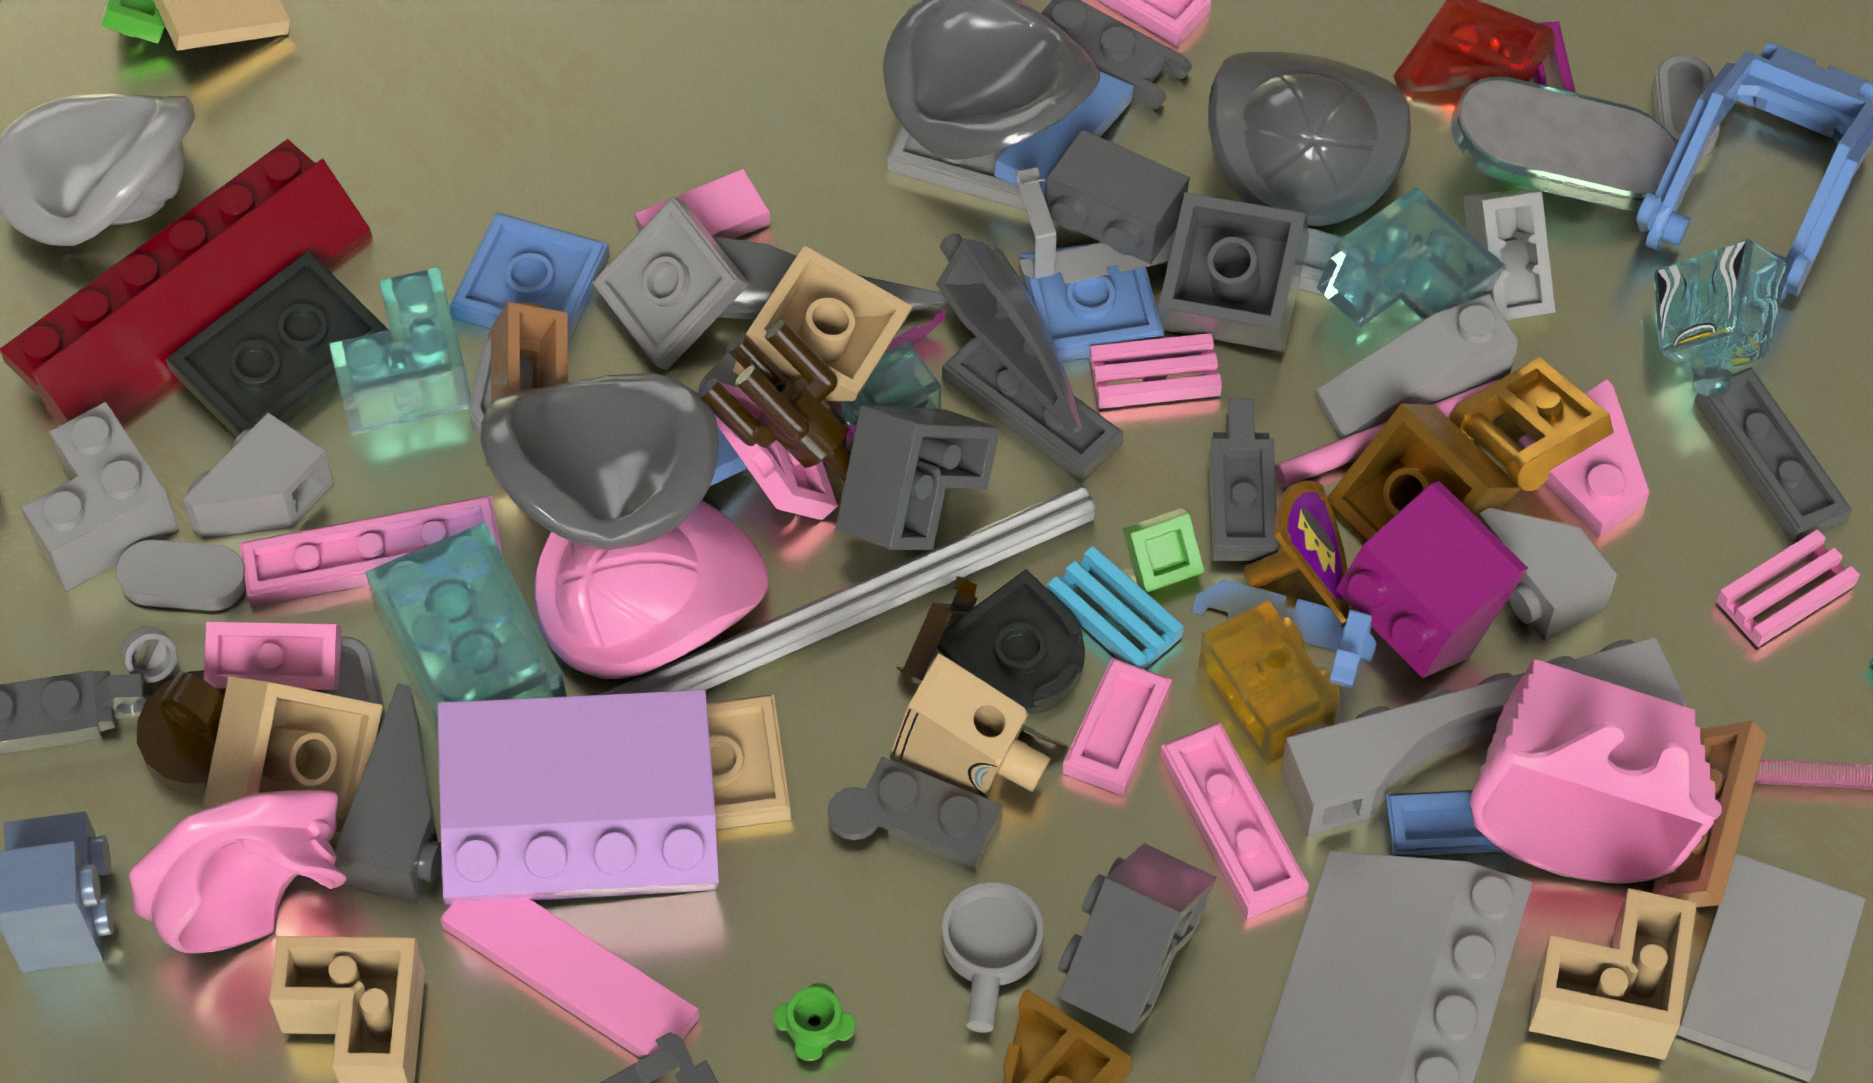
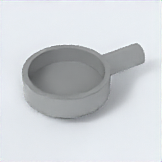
M983 882L967 887L952 899L945 910L942 920V947L945 957L958 974L972 981L966 1026L975 1032L986 1033L994 1029L999 985L1012 983L1025 976L1035 966L1042 952L1044 923L1037 904L1023 890L1007 883Z

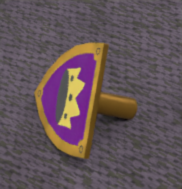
M1307 480L1294 484L1287 488L1279 501L1274 528V537L1278 541L1277 552L1244 567L1245 577L1250 586L1259 588L1301 570L1341 623L1347 622L1349 603L1336 591V588L1348 569L1343 543L1323 484Z

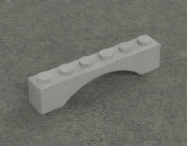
M1657 637L1635 643L1628 639L1619 640L1607 645L1599 653L1573 659L1570 656H1561L1546 662L1684 707L1687 705V701ZM1526 672L1514 676L1510 673H1498L1484 679L1478 686L1452 693L1446 689L1436 690L1424 695L1416 703L1394 709L1386 706L1374 707L1362 712L1353 720L1331 726L1324 723L1311 724L1298 730L1293 736L1287 737L1281 771L1307 836L1370 819L1385 798V795L1411 771L1442 752L1474 740L1493 737V734L1496 733V725L1502 714L1504 704L1508 702L1509 695Z

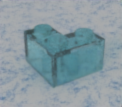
M1414 187L1336 242L1317 289L1360 328L1399 299L1420 318L1425 320L1435 313L1488 294L1491 295L1505 264L1419 188Z
M440 267L379 280L390 330L329 343L351 435L469 408L470 390L465 365Z

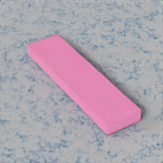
M491 495L239 543L244 564L247 597L251 608L504 559Z
M530 899L452 904L440 918L444 930L640 1059L660 1049L655 1041L659 1037L672 1032L683 1040L699 1020L697 1007Z

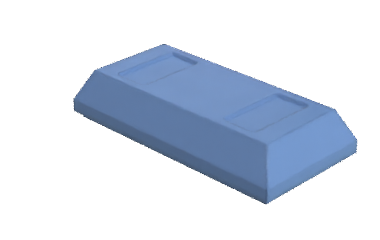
M1472 790L1385 795L1393 856L1503 851L1492 844L1475 828L1469 803Z

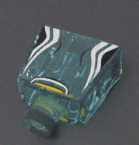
M1750 239L1655 270L1654 284L1659 348L1665 357L1693 374L1692 387L1694 391L1702 395L1721 396L1727 394L1731 390L1732 367L1764 358L1771 349L1788 264Z

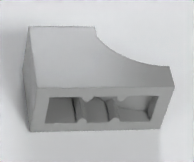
M1518 188L1463 197L1470 257L1474 258L1478 266L1486 295L1490 294L1504 319L1511 320L1556 313L1542 191Z

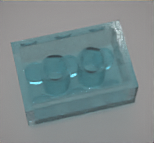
M485 522L365 571L375 612L437 739L438 703L567 697L563 673Z

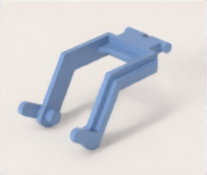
M1767 41L1761 56L1745 51L1736 63H1726L1698 98L1655 194L1648 192L1642 202L1636 221L1639 231L1648 235L1645 246L1658 251L1663 241L1676 246L1681 245L1689 228L1691 218L1681 215L1677 211L1714 130L1737 100L1840 141L1787 257L1770 251L1759 274H1763L1761 281L1764 280L1765 283L1771 284L1777 269L1784 267L1778 301L1782 303L1787 293L1798 297L1849 184L1873 146V83L1832 66H1829L1827 69L1815 65L1816 60Z

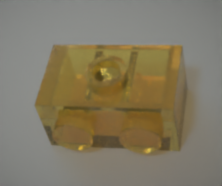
M1269 600L1202 633L1198 666L1267 765L1283 757L1286 738L1293 736L1298 730L1316 723H1324L1328 726L1335 724L1340 701L1338 686L1329 683L1331 674L1324 667L1317 669L1305 652L1304 640L1297 626L1289 618L1282 619Z

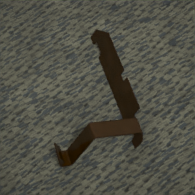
M956 576L954 589L957 592L952 603L933 602L905 666L904 668L897 667L898 670L920 681L924 679L952 613L966 614L974 608L978 599L975 596L977 584ZM1023 725L1022 731L1061 747H1068V745L1058 740H1053Z

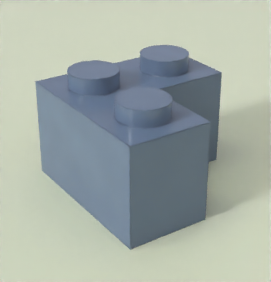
M86 811L4 822L5 850L0 851V931L21 972L103 962V936L112 935L114 930L110 898L108 894L101 895L100 876L111 873V856L106 835H96Z

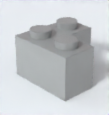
M106 402L49 431L64 473L70 481L23 505L21 509L37 548L66 592L117 565L123 552L133 544L144 540H163L179 531L166 490Z

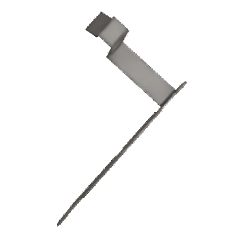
M1038 167L1016 171V182L1035 235L1034 262L1031 257L1019 260L1023 275L1038 279L1061 272L1064 284L1109 275L1107 267L1117 265L1119 272L1169 262L1175 234L1170 236L1152 264L1131 255L1118 253L1103 242L1056 252V230L1039 181H1044L1045 179L1041 177Z

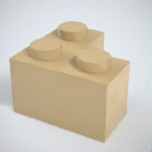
M1628 888L1615 922L1611 948L1550 935L1538 969L1528 1031L1665 1060L1680 1027L1697 903Z
M277 936L269 1000L281 1032L294 1034H335L332 1067L338 1083H415L425 970L416 938Z

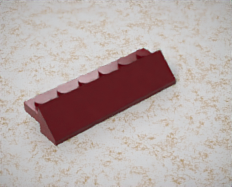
M287 138L2 346L0 352L5 364L43 399L48 413L60 425L104 402L107 403L120 424H122L179 381L168 369L167 357L307 251H310L328 269L371 237V230L325 160L322 158L315 163Z

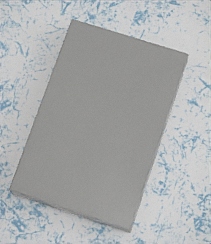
M1735 853L1722 905L1717 906L1677 1035L1810 1082L1816 1071L1866 898Z

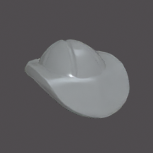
M112 93L72 95L49 101L30 109L15 120L0 137V213L14 228L38 242L56 246H74L95 237L109 225H126L152 216L165 206L168 199L174 198L179 189L184 167L182 140L195 119L192 102L186 96L163 97Z

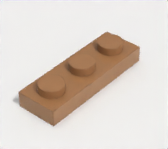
M1753 721L1700 729V744L1705 745V762L1710 763V780L1715 781V800H1718L1721 804L1722 813L1714 820V824L1702 836L1701 841L1690 852L1688 858L1676 868L1675 872L1656 878L1653 894L1696 902V908L1722 905L1767 737Z

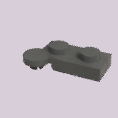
M881 757L865 789L859 787L845 788L834 795L828 806L829 825L837 835L844 839H864L873 834L879 826L886 829L889 837L974 871L977 870L1003 814L1002 804L884 757Z

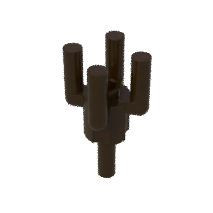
M784 320L774 323L766 332L765 339L804 377L802 379L792 382L745 333L737 336L727 348V352L745 369L739 374L735 384L762 410L761 415L755 419L716 379H711L699 390V397L710 405L713 413L744 444L754 446L757 443L761 447L768 448L777 440L804 468L813 467L823 460L845 482L851 452L841 442L844 440L848 429L844 426L845 420L824 400L837 387L838 378L836 374Z

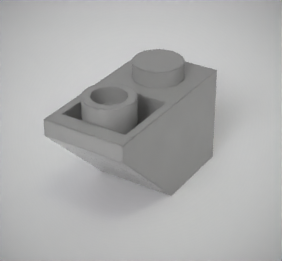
M267 413L253 428L246 429L238 435L230 451L211 471L203 472L193 481L187 495L183 498V502L193 532L203 539L293 527L334 485L326 451L270 413Z
M1488 508L1479 513L1478 519L1528 567L1510 595L1509 601L1518 618L1526 624L1531 623L1544 641L1607 608L1618 574L1580 527L1494 508Z

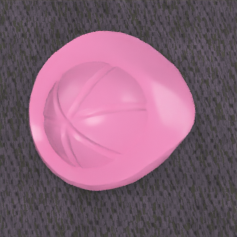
M702 500L679 526L654 541L633 547L613 550L581 546L550 532L535 573V612L541 633L550 648L566 664L582 673L603 680L624 679L642 675L671 662L707 643L740 621L765 596L769 582L768 571L762 556L749 535L715 507Z

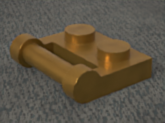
M1541 357L1536 358L1456 406L1450 417V420L1472 441L1475 440L1507 468L1510 480L1524 491L1538 489L1547 480L1550 470L1614 433L1610 414ZM1504 414L1530 436L1535 443L1523 449L1497 427L1492 420Z

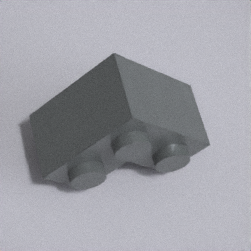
M861 405L857 426L854 431L853 446L841 494V504L835 529L890 550H933L946 488H988L1000 427L946 409Z
M1143 843L1128 858L1118 857L1107 876L1102 874L1096 876L1086 894L1082 911L1089 914L1090 917L1083 935L1074 934L1060 960L1058 971L1066 974V978L1058 998L1133 1033L1151 1014L1175 954L1193 937L1217 877L1146 843Z

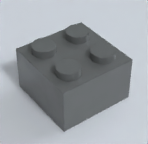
M1184 192L1158 306L1164 331L1186 335L1212 333L1214 340L1284 352L1309 241L1306 213Z

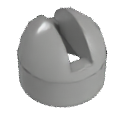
M142 626L131 631L123 640L121 658L129 674L141 673L146 683H152L164 679L172 672L177 661V651L165 632L155 627ZM151 640L146 649L143 664L135 663L144 642Z

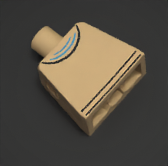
M939 653L907 706L890 753V757L982 797L987 796L999 774L1033 792L1051 759L1050 756L1018 739L1028 716V712L1023 706Z

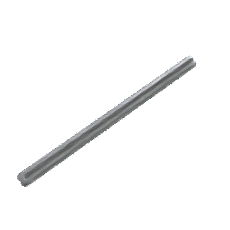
M1076 486L599 695L707 690L956 580V576L965 577L1088 523L1095 518L1096 507L1094 501L1084 486Z

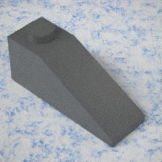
M398 683L334 850L337 856L335 866L347 878L346 882L342 884L343 886L418 903L425 882H434L439 874L442 865L441 842H438L419 719L411 686Z

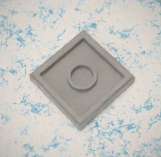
M674 196L592 281L593 285L654 365L668 370L749 285L745 277L685 201Z

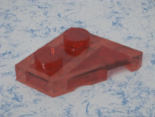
M1446 0L1393 75L1396 86L1404 92L1472 89L1480 83L1492 80L1527 85L1556 43L1553 28L1478 0Z

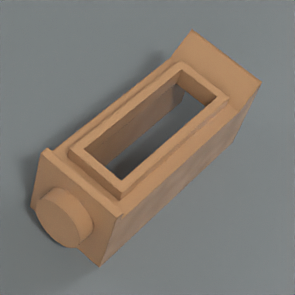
M507 302L488 332V338H491V403L505 394L520 391V357L533 359V389L568 383L567 312L546 309L542 305L532 302Z

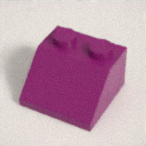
M1440 481L1431 483L1363 544L1337 586L1336 591L1356 611L1372 615L1371 627L1424 678L1464 661L1471 656L1528 567Z

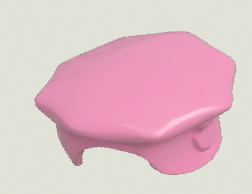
M324 790L265 792L228 801L184 818L129 872L133 894V912L153 922L160 938L167 945L185 953L221 951L272 934L275 930L282 896L288 885L297 875L309 877L329 889L337 888L347 880L343 872L335 866L337 856L329 843L337 828V794L333 791Z

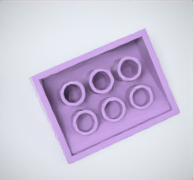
M706 690L438 703L443 899L446 905L716 890L719 884Z

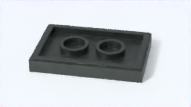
M307 251L167 357L166 361L168 369L237 438L244 430L253 428L267 413H270L283 423L289 421L391 341L390 330L310 251Z

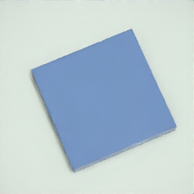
M496 212L450 304L451 316L454 319L491 329L507 302L537 303L546 309L567 312L569 343L595 288L592 281L603 271L610 257L608 243Z
M1091 244L1078 245V246L1065 247V248H1058V249H1056V252H1058V251H1063V250H1067V249H1072V248H1077V247H1081V246L1091 245ZM1035 252L1019 254V260L1031 257L1034 262ZM1019 263L1022 282L1042 317L1062 362L1089 358L1090 346L1160 339L1164 337L1146 267L1119 272L1117 265L1107 267L1109 275L1064 284L1061 272L1055 273L1052 276L1033 279L1023 275Z

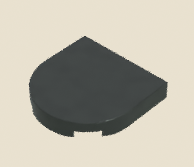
M1027 569L945 628L934 653L935 658L938 653L1020 704L1026 709L1028 714L1045 711L1066 699L1075 689L1082 676L1085 660L1082 629L1078 621Z

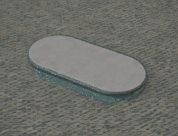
M1508 77L1484 78L1470 85L1462 94L1451 116V131L1455 143L1463 154L1467 149L1477 159L1474 166L1486 175L1502 182L1623 210L1639 211L1647 193L1655 194L1677 146V142L1669 134V131L1658 120L1642 110L1625 104Z

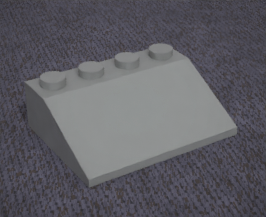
M1329 851L1253 1083H1474L1533 882L1467 861Z

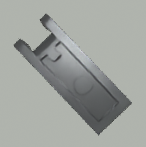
M1052 0L1041 12L1065 30L1087 52L1097 65L1099 71L1133 85L1132 98L1149 108L1158 109L1166 100L1165 92L1159 86L1152 83L1161 71L1175 78L1183 79L1192 69L1190 61L1184 55L1081 0Z

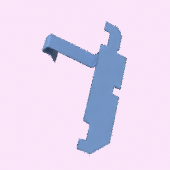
M1226 579L1196 594L1192 613L1204 616L1208 607L1227 612L1228 623L1335 652L1337 650L1329 683L1352 689L1360 658L1372 661L1377 644L1373 636L1370 635L1372 615L1350 609L1344 628L1341 627V621L1330 607L1297 599L1295 608L1284 606L1287 597L1285 595Z

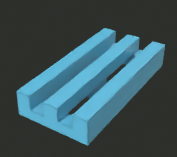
M1094 546L1084 553V559L1079 564L1074 561L1066 567L1065 575L1061 579L1056 576L1047 583V589L1072 613L1078 623L1120 661L1146 669L1183 637L1184 626ZM1079 586L1104 609L1105 614L1119 626L1126 628L1147 648L1141 652L1076 594L1073 589Z

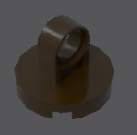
M204 670L181 672L175 678L166 681L146 700L137 719V745L151 776L169 790L190 796L205 795L204 789L207 787L226 689H216L204 680Z

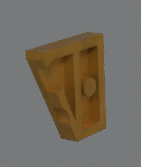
M1029 989L1022 993L1018 1004L1020 1016L1013 1044H1008L1003 1064L1005 1075L1003 1083H1122L1133 1070L1130 1055Z

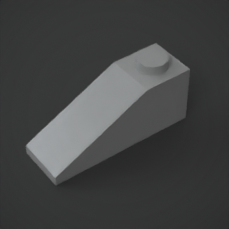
M1490 294L1431 315L1317 388L1315 396L1340 439L1387 422L1401 403L1431 405L1496 379L1500 380L1511 373L1518 340Z

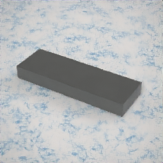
M976 336L942 366V378L1080 482H1083L1122 444L1123 431L1076 396H1074L1081 423V430L1071 434Z
M1752 367L1732 375L1731 390L1725 395L1709 396L1710 384L1698 389L1695 398L1696 404L1793 544L1817 529L1823 532L1848 521L1852 511L1851 507Z

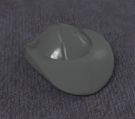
M919 0L902 14L893 28L883 61L886 94L896 118L903 128L925 149L939 157L952 160L985 156L1004 150L1041 133L1060 122L1091 95L1100 81L1099 69L1087 52L1065 30L1021 0Z
M1245 52L1234 54L1222 62L1214 78L1209 95L1208 128L1217 163L1230 187L1245 203L1306 213L1308 227L1333 225L1356 217L1367 210L1387 191L1405 162L1411 135L1410 109L1406 97L1389 80L1372 72L1342 62L1307 54Z
M654 373L608 375L508 393L497 398L488 406L481 421L480 442L485 459L494 477L513 502L530 518L547 530L573 543L597 549L613 550L645 544L662 537L679 526L694 511L707 493L718 459L719 439L717 421L710 405L701 399L697 392L681 382Z

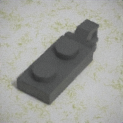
M1229 398L1228 414H1226V432H1213L1209 450L1212 560L1258 561L1276 553L1278 550V541L1274 537L1277 513L1274 439H1270L1269 433H1255L1254 399Z
M91 670L0 684V755L102 739L103 731L115 728V720L140 715L148 699V689L142 674L110 675V671L94 672Z

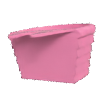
M1533 659L1526 670V674L1521 677L1509 695L1508 702L1504 704L1502 714L1496 725V733L1493 734V741L1488 747L1486 763L1481 766L1478 782L1472 790L1469 801L1475 828L1510 857L1563 877L1615 884L1649 881L1675 872L1676 868L1688 858L1690 852L1701 841L1702 836L1714 824V820L1722 813L1721 804L1718 800H1715V781L1710 780V763L1705 762V745L1700 744V727L1695 726L1694 709L1537 659Z

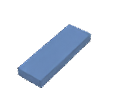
M1099 71L1100 81L1091 95L1060 122L1029 139L1008 147L996 160L994 176L1018 187L1016 171L1038 167L1041 177L1045 179L1044 181H1039V184L1046 199L1047 178L1080 131L1083 129L1101 137L1131 103L1134 86Z

